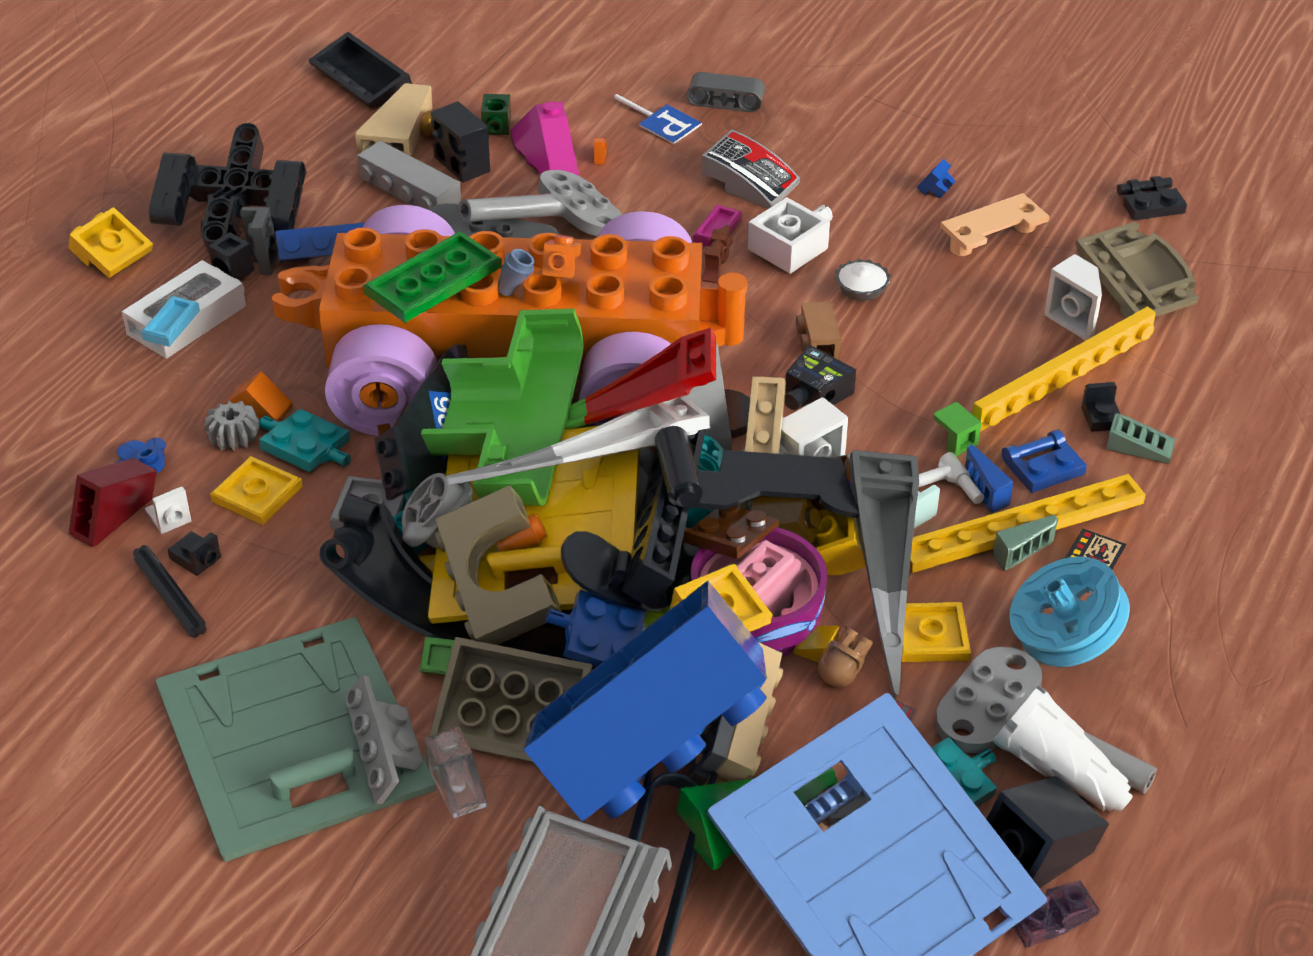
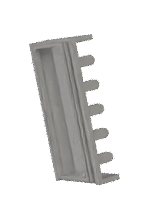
M538 806L534 817H529L522 831L523 841L518 852L514 851L509 857L506 867L507 876L503 885L497 886L493 892L490 902L491 911L486 922L482 921L477 927L474 936L475 946L470 956H628L627 952L633 938H640L643 934L645 927L643 914L648 902L655 903L660 890L658 879L661 871L669 872L672 867L669 850L660 846L656 848L547 811L544 807Z

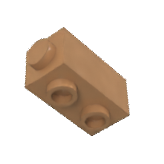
M831 301L802 303L801 315L796 316L797 333H802V352L811 345L840 360L841 336Z

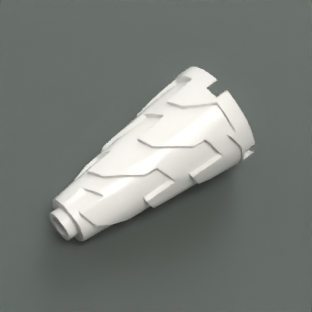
M1039 685L992 740L998 747L1012 753L1045 777L1057 776L1072 791L1084 797L1103 812L1105 809L1109 812L1115 809L1120 813L1133 797L1128 792L1131 788L1127 784L1129 780L1110 763L1103 752L1084 735V730Z

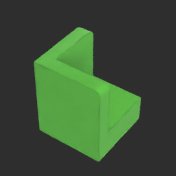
M958 402L934 413L933 419L949 432L947 452H952L957 457L967 452L968 446L972 444L975 447L978 446L982 422Z

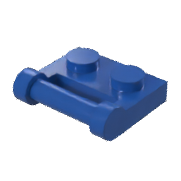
M1059 429L1049 432L1046 437L1017 447L1010 445L1002 449L1004 462L1031 493L1085 475L1087 464L1068 445L1064 434ZM1052 448L1053 450L1052 452L1040 455L1038 457L1026 461H1023L1021 459L1026 456Z

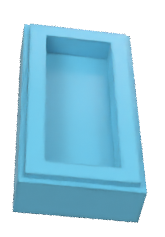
M172 296L141 331L143 340L170 347L200 312L199 303Z

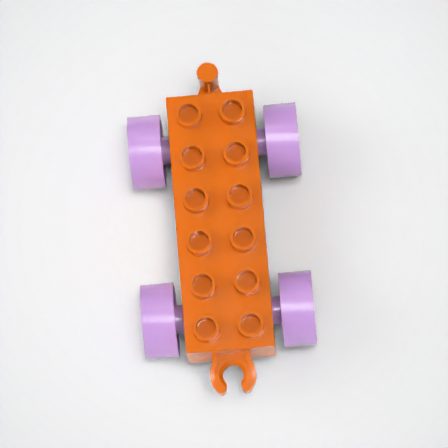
M396 205L386 207L374 213L362 228H356L347 233H337L329 265L295 267L278 273L280 293L272 295L273 311L276 317L322 331L326 368H329L325 396L328 406L334 415L356 431L378 436L377 425L390 423L391 428L438 362L437 357L454 345H466L469 358L507 357L519 310L575 309L583 333V356L578 375H581L580 401L637 368L680 337L711 327L716 336L718 346L740 344L744 338L745 296L748 282L743 275L728 272L719 278L718 288L701 287L702 243H692L686 230L673 219L654 212L638 211L626 213L612 219L600 230L597 237L593 240L573 239V242L581 243L580 256L575 259V271L572 278L544 276L542 274L544 244L549 240H554V236L558 234L540 233L532 238H508L492 231L474 233L468 237L502 259V266L506 254L512 252L513 249L527 251L534 258V271L515 289L511 296H505L498 291V281L502 270L500 268L404 323L366 296L363 285L451 237L455 232L442 217L428 209L413 205ZM301 290L314 292L312 296L301 299L286 296ZM621 415L596 421L588 425L599 426Z

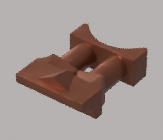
M725 225L721 229H713L711 245L706 246L703 253L705 255L703 281L717 283L719 280L720 265L726 262L729 255V247L733 243L730 237V225Z

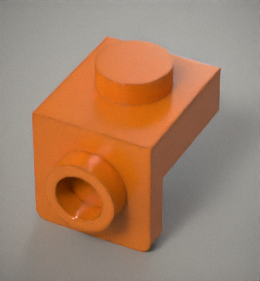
M556 235L554 240L546 242L543 251L542 274L544 276L572 278L575 271V259L580 256L581 243L573 242V237L562 235Z

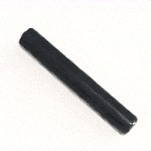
M143 545L140 548H136L133 551L135 562L187 633L194 638L199 636V634H204L207 630L204 619L150 547Z

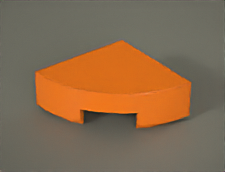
M595 137L594 164L604 165L607 154V142L605 138Z

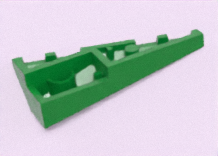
M833 768L828 769L796 790L794 793L801 803L810 802L819 793L837 784L835 770ZM753 779L680 788L676 812L696 835L694 849L712 871L720 868L723 860L735 853L710 820L707 812L711 806Z

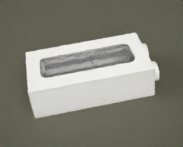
M201 260L123 310L122 316L126 335L167 359L246 307L243 283L222 272L219 268ZM172 296L199 303L200 312L170 347L143 340L141 331Z

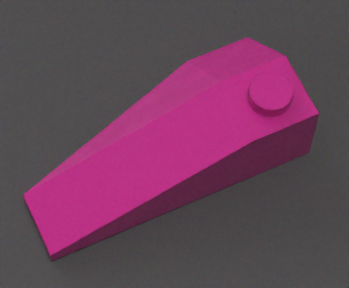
M550 101L544 104H536L510 130L514 149L518 154L522 153L526 157V163L530 167L534 166L538 170L539 177L544 171L563 170L579 176L563 103Z

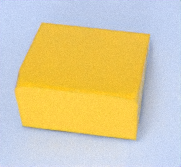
M817 626L805 640L796 645L793 653L819 662L832 640H838L840 626Z

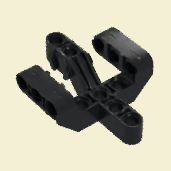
M243 123L235 129L226 167L197 165L195 157L191 156V154L164 152L150 201L151 224L181 226L189 197L198 202H207L205 217L201 221L200 232L208 253V246L229 232L241 237V230L238 228L242 207H251V205L269 207L274 232L294 229L307 173L305 164L302 161L277 160L274 170L260 169L264 145L257 126L252 123Z

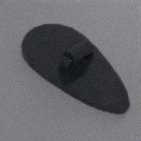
M576 531L564 540L561 546V560L565 571L584 590L602 599L640 611H661L667 607L668 600L665 594L651 608L622 592L624 579L628 577L631 553L620 551L600 536L587 531Z

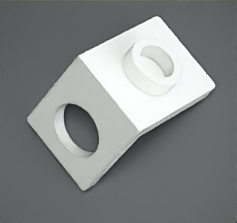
M182 486L153 498V505L145 508L147 515L161 534L192 522L186 491Z

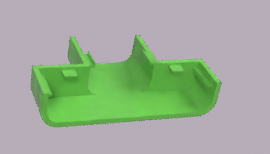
M575 309L519 310L507 357L442 360L441 364L451 386V401L443 428L422 429L421 435L431 455H480L477 467L480 468L516 458L562 441L583 356V333ZM556 465L473 481V486L480 499L510 485L521 497L524 506H544L549 497Z

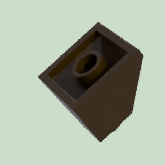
M757 496L750 499L746 506V510H761L767 516L779 519V526L777 528L793 532L811 544L815 541L823 517L809 499Z

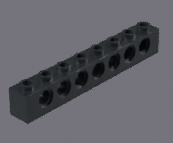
M706 429L698 430L696 434L688 435L697 469ZM655 450L631 550L632 558L628 577L624 579L622 592L628 594L632 599L642 602L651 608L674 582L689 512L688 507H678L669 501L657 450Z

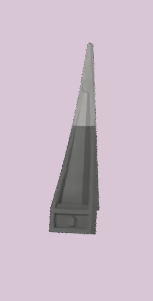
M852 450L849 457L850 487L859 510L856 522L891 694L895 700L900 691L907 589L919 490L917 456Z

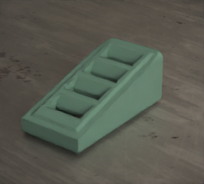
M1116 413L1111 426L1107 449L1169 463L1176 439L1134 419ZM1157 445L1164 446L1163 450L1157 448Z
M1054 514L996 532L993 557L1001 568L1008 570L1054 542L1058 518Z

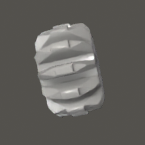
M229 400L228 404L222 405L217 403L216 409L208 410L204 427L212 446H219L221 451L226 448H232L235 451L236 447L247 448L248 442L256 441V435L259 432V421L252 406H245L243 401L234 404Z

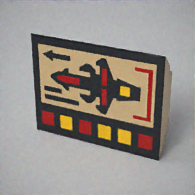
M1082 528L1065 558H1094L1113 569L1126 544Z

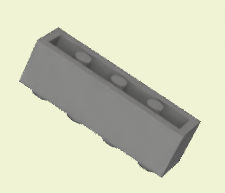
M383 141L377 142L357 155L358 172L361 179L410 205L429 210L438 204L449 203L459 205L461 201L459 181Z

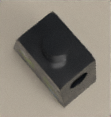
M809 345L786 372L784 403L789 409L797 410L801 405L811 404L823 397L832 405H835L854 393L856 369Z

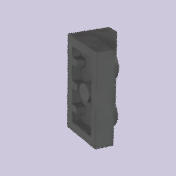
M242 207L240 214L246 241L250 243L253 260L255 263H258L260 274L272 275L278 258V246L270 208Z

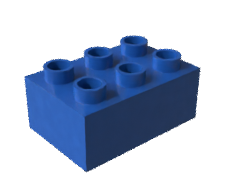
M708 580L535 715L523 750L582 822L599 808L612 820L631 808L644 795L646 790L640 784V781L646 776L648 770L660 761L670 773H673L693 760L706 746L700 734L714 719L722 714L730 726H734L749 717L765 702L767 696L760 689L767 679L763 648Z

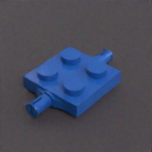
M580 589L575 597L573 611L570 615L550 608L545 622L565 628L566 645L563 656L597 667L642 632L646 611L625 607Z

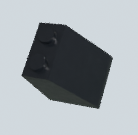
M1057 776L1001 791L986 818L1039 888L1092 854L1109 826L1105 819Z

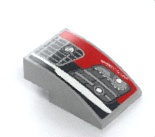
M730 130L702 155V174L725 182V192L768 209L782 201L800 183V177L781 158L759 142L735 130Z

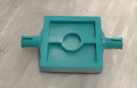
M303 409L297 410L282 422H277L268 416L260 419L259 427L269 431L259 439L260 449L308 472H311L319 464L327 461H334L343 467H347L351 462V455L339 450L350 441L349 431Z
M950 737L931 747L976 807L995 796L997 787L982 772L983 768L996 761L993 752L990 753V749L987 748L971 758Z

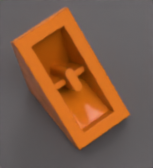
M262 371L238 386L223 404H228L229 400L234 404L243 401L245 406L250 405L253 407L258 420L268 416L277 422L282 421L293 407L292 401Z

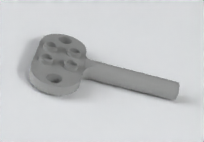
M548 170L540 175L537 186L540 192L539 195L462 199L458 205V214L463 222L559 216L565 218L567 222L579 230L595 236L599 234L600 230L609 221L622 215L610 203L608 198L595 189L592 183L576 174L563 170Z
M994 647L978 655L942 698L937 707L935 726L942 741L950 737L965 753H981L987 748L993 750L997 745L992 740L1034 689L1042 684L1041 667L1035 658L1025 651L1013 647ZM1015 663L1023 668L1015 670L1008 667L1007 664ZM965 729L971 734L961 736L956 734L954 730ZM1084 731V735L1129 780L1127 784L1131 788L1143 794L1148 791L1155 778L1156 767Z

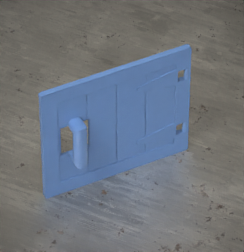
M888 693L877 698L714 804L707 812L710 820L808 956H973L1047 902L1046 896ZM841 762L848 771L844 779L803 805L794 792ZM863 793L870 800L824 832L818 826L820 822ZM998 908L1007 919L990 930L983 918Z

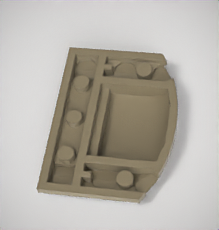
M1131 222L1076 240L1075 245L1079 256L1098 267L1100 281L1121 306L1119 312L1125 317H1129L1145 307L1155 311V317L1197 304L1198 295L1194 296L1193 289L1196 282L1186 262L1171 245L1153 232L1151 236L1137 231L1140 224Z

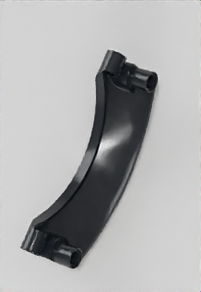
M349 494L342 504L339 515L340 522L344 524L334 530L333 538L322 544L319 553L321 562L367 602L408 628L426 637L455 640V637L471 640L465 627V622L469 620L434 624L430 622L428 611L433 572L420 561L412 549L403 541V536L389 509L385 505ZM337 544L343 548L344 558L338 555L336 551ZM573 609L561 611L562 613L570 615ZM546 623L499 644V646L574 660L563 656L566 645L565 628Z

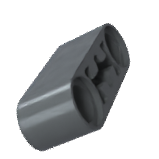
M698 72L691 79L686 97L695 106L755 112L761 107L766 87L757 78Z

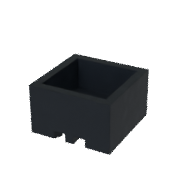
M459 101L431 111V125L434 130H437L432 132V137L438 141L433 143L434 157L463 183L491 172L488 126Z

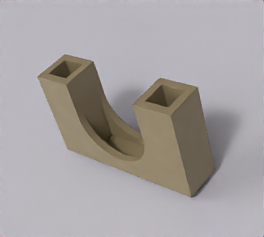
M510 485L435 519L439 529L435 533L436 540L441 550L447 553L449 561L445 562V567L452 581L456 580L459 591L455 592V597L462 611L466 610L469 621L465 622V627L471 640L499 645L546 624V615L550 608L562 612L553 586L542 574L503 591H487L479 585L478 567L485 552L496 542L531 527L522 499Z

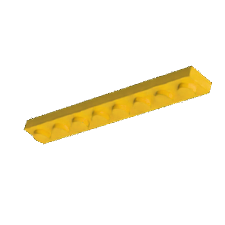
M1145 307L974 402L972 415L982 422L980 432L996 425L1009 415L1019 412L1034 401L1042 399L1057 388H1062L1073 379L1085 375L1089 370L1106 363L1119 353L1126 352L1130 347L1142 340H1147L1154 331L1153 325L1156 312L1149 307Z
M1126 474L913 537L910 571L912 573L994 549L996 532L1055 514L1058 518L1056 530L1144 504L1146 494L1133 478Z

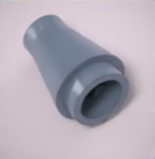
M513 249L512 252L506 254L498 281V291L501 294L511 296L515 289L534 271V258L527 251Z

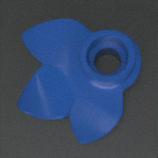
M153 437L145 443L138 440L128 441L121 444L116 450L120 458L118 462L134 458L157 470V473L165 467L164 460L166 456L164 449L166 448V443L162 438Z

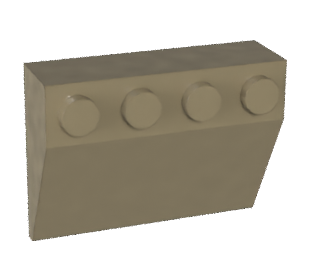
M455 637L428 740L534 763L523 749L535 715L595 668L589 663Z

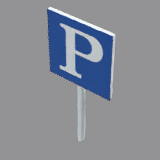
M618 94L614 95L616 100L648 116V118L639 123L641 128L673 145L702 125V122L668 104L657 112L652 113Z

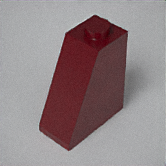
M131 458L78 474L68 534L92 547L98 545L152 500L157 470Z

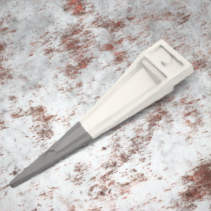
M686 396L625 413L598 427L540 450L488 466L444 477L445 486L654 447L655 436L663 428L678 426L686 430L688 435H693L698 430L710 428L709 415Z

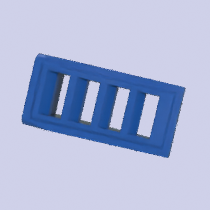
M973 444L968 446L965 468L970 473V479L984 495L983 502L988 510L994 513L1009 506L1013 480Z

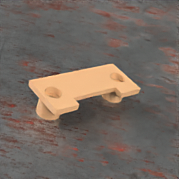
M1022 193L941 222L940 228L951 237V253L958 256H966L971 254L973 248L987 244L986 235L1011 226L1018 232L1030 233L1035 230L1037 225L1048 222L1049 215Z

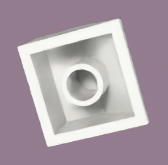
M1074 254L1051 269L1044 315L1085 341L1095 334L1102 291L1098 267Z

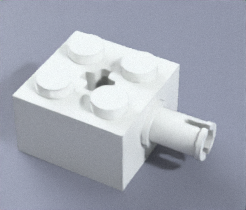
M786 197L749 221L748 250L791 274L828 249L829 227L833 217L832 212L825 205H820L816 210L811 211Z
M823 397L811 404L805 405L798 411L782 418L779 454L831 458L845 455L848 417Z

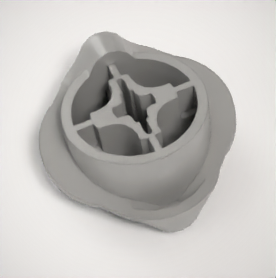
M442 473L433 474L421 482L411 494L403 511V541L411 547L418 546L424 542L433 548L440 547L435 533L439 531L435 519L472 502L473 489L471 488V482L445 486L444 477L446 475Z

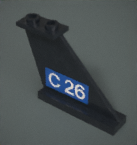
M456 344L437 357L438 362L393 427L374 439L387 500H394L403 494L414 491L421 482L433 474L442 473L446 475L448 455H431L421 432L422 429L443 428L451 401V386L441 363L443 359L469 358L466 345Z

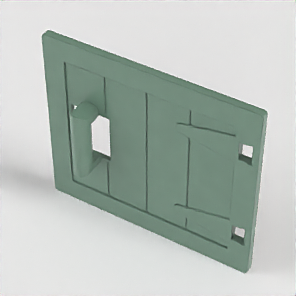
M356 617L156 679L157 689L220 856L224 862L436 790L435 780L421 753L423 761L416 770L395 766L399 779L398 784L382 805L374 803L370 787L368 786L364 764L360 757L356 735L353 732L349 710L345 703L346 694L359 677L365 675L369 676L376 701L397 705L398 703ZM320 638L323 639V643L304 648V643ZM219 671L218 676L202 681L199 680L198 676ZM342 773L349 790L296 808L292 807L289 800L290 789Z

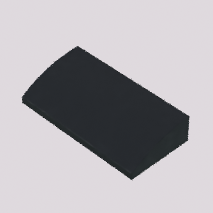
M349 32L309 59V63L369 107L384 105L405 83L412 84L408 73Z

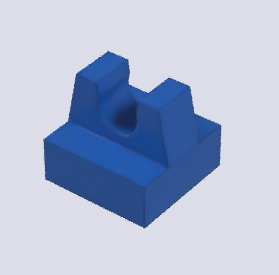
M943 159L922 180L917 188L924 195L931 191L941 198L956 182L948 172L951 165Z

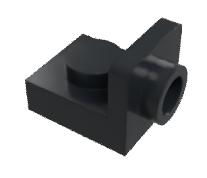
M1115 382L1085 385L1081 408L1091 432L1111 430L1115 414H1120L1115 402L1117 390Z
M191 531L167 549L169 559L196 576L214 565L221 558L218 537L212 532L203 538Z

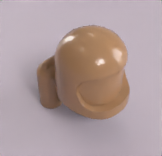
M846 626L838 640H832L818 662L817 671L821 679L832 687L845 688L849 686L865 662L864 658L873 642L862 635L859 637L856 631Z

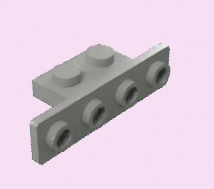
M361 675L354 686L349 688L345 703L349 710L353 732L356 735L360 757L364 764L368 786L370 787L374 803L382 805L399 782L395 766L416 770L423 760L407 707L376 701L369 676Z

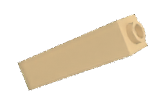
M405 83L356 131L357 155L377 142L383 141L412 157L421 137L420 122L422 116L427 110H432L433 108L431 85Z

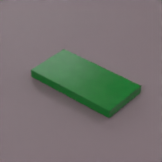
M460 231L364 284V294L406 323L502 268V259Z

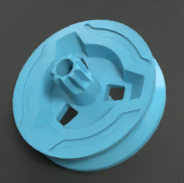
M1069 557L1054 561L1040 568L1020 586L1011 603L1009 618L1015 635L1021 641L1026 652L1035 658L1037 662L1052 667H1070L1098 657L1117 641L1127 625L1130 604L1127 594L1109 566L1094 558ZM1093 592L1086 601L1079 599L1085 593ZM1053 608L1052 614L1042 613L1044 609Z

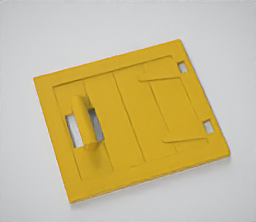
M598 426L565 429L562 441ZM640 449L556 465L546 504L544 506H524L528 516L533 513L538 515L548 537L541 540L542 544L527 549L500 551L496 543L493 544L485 552L479 563L478 581L480 587L494 592L507 590L506 580L508 571L554 567L558 573V584L551 585L553 586L560 609H573L577 593L580 589H584L576 584L565 571L561 560V546L564 540L574 532L587 531L600 536L620 551L631 553L637 523ZM448 455L446 476L476 469L480 455ZM470 481V482H471V488L473 489V494H472V502H473V501L478 500L479 497H478V495H477V493H476V491H475V488H474V486H473V481ZM440 547L436 549L428 618L433 624L469 620L466 610L462 611L456 600L455 592L459 591L456 580L452 581L446 570L445 562L449 561L446 551L443 552Z

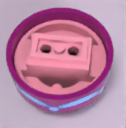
M776 527L739 559L700 548L691 565V581L735 564L773 614L770 624L750 633L757 642L781 652V658L791 653L796 645L805 640L819 625L824 607L827 569L821 554L801 536Z

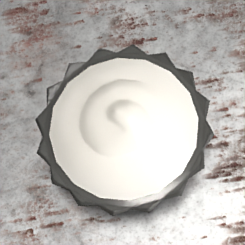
M849 260L846 264H840L839 269L835 270L836 276L834 278L838 282L843 294L855 300L866 301L875 299L891 283L889 280L891 275L888 274V269L882 267L880 263H873L871 260Z

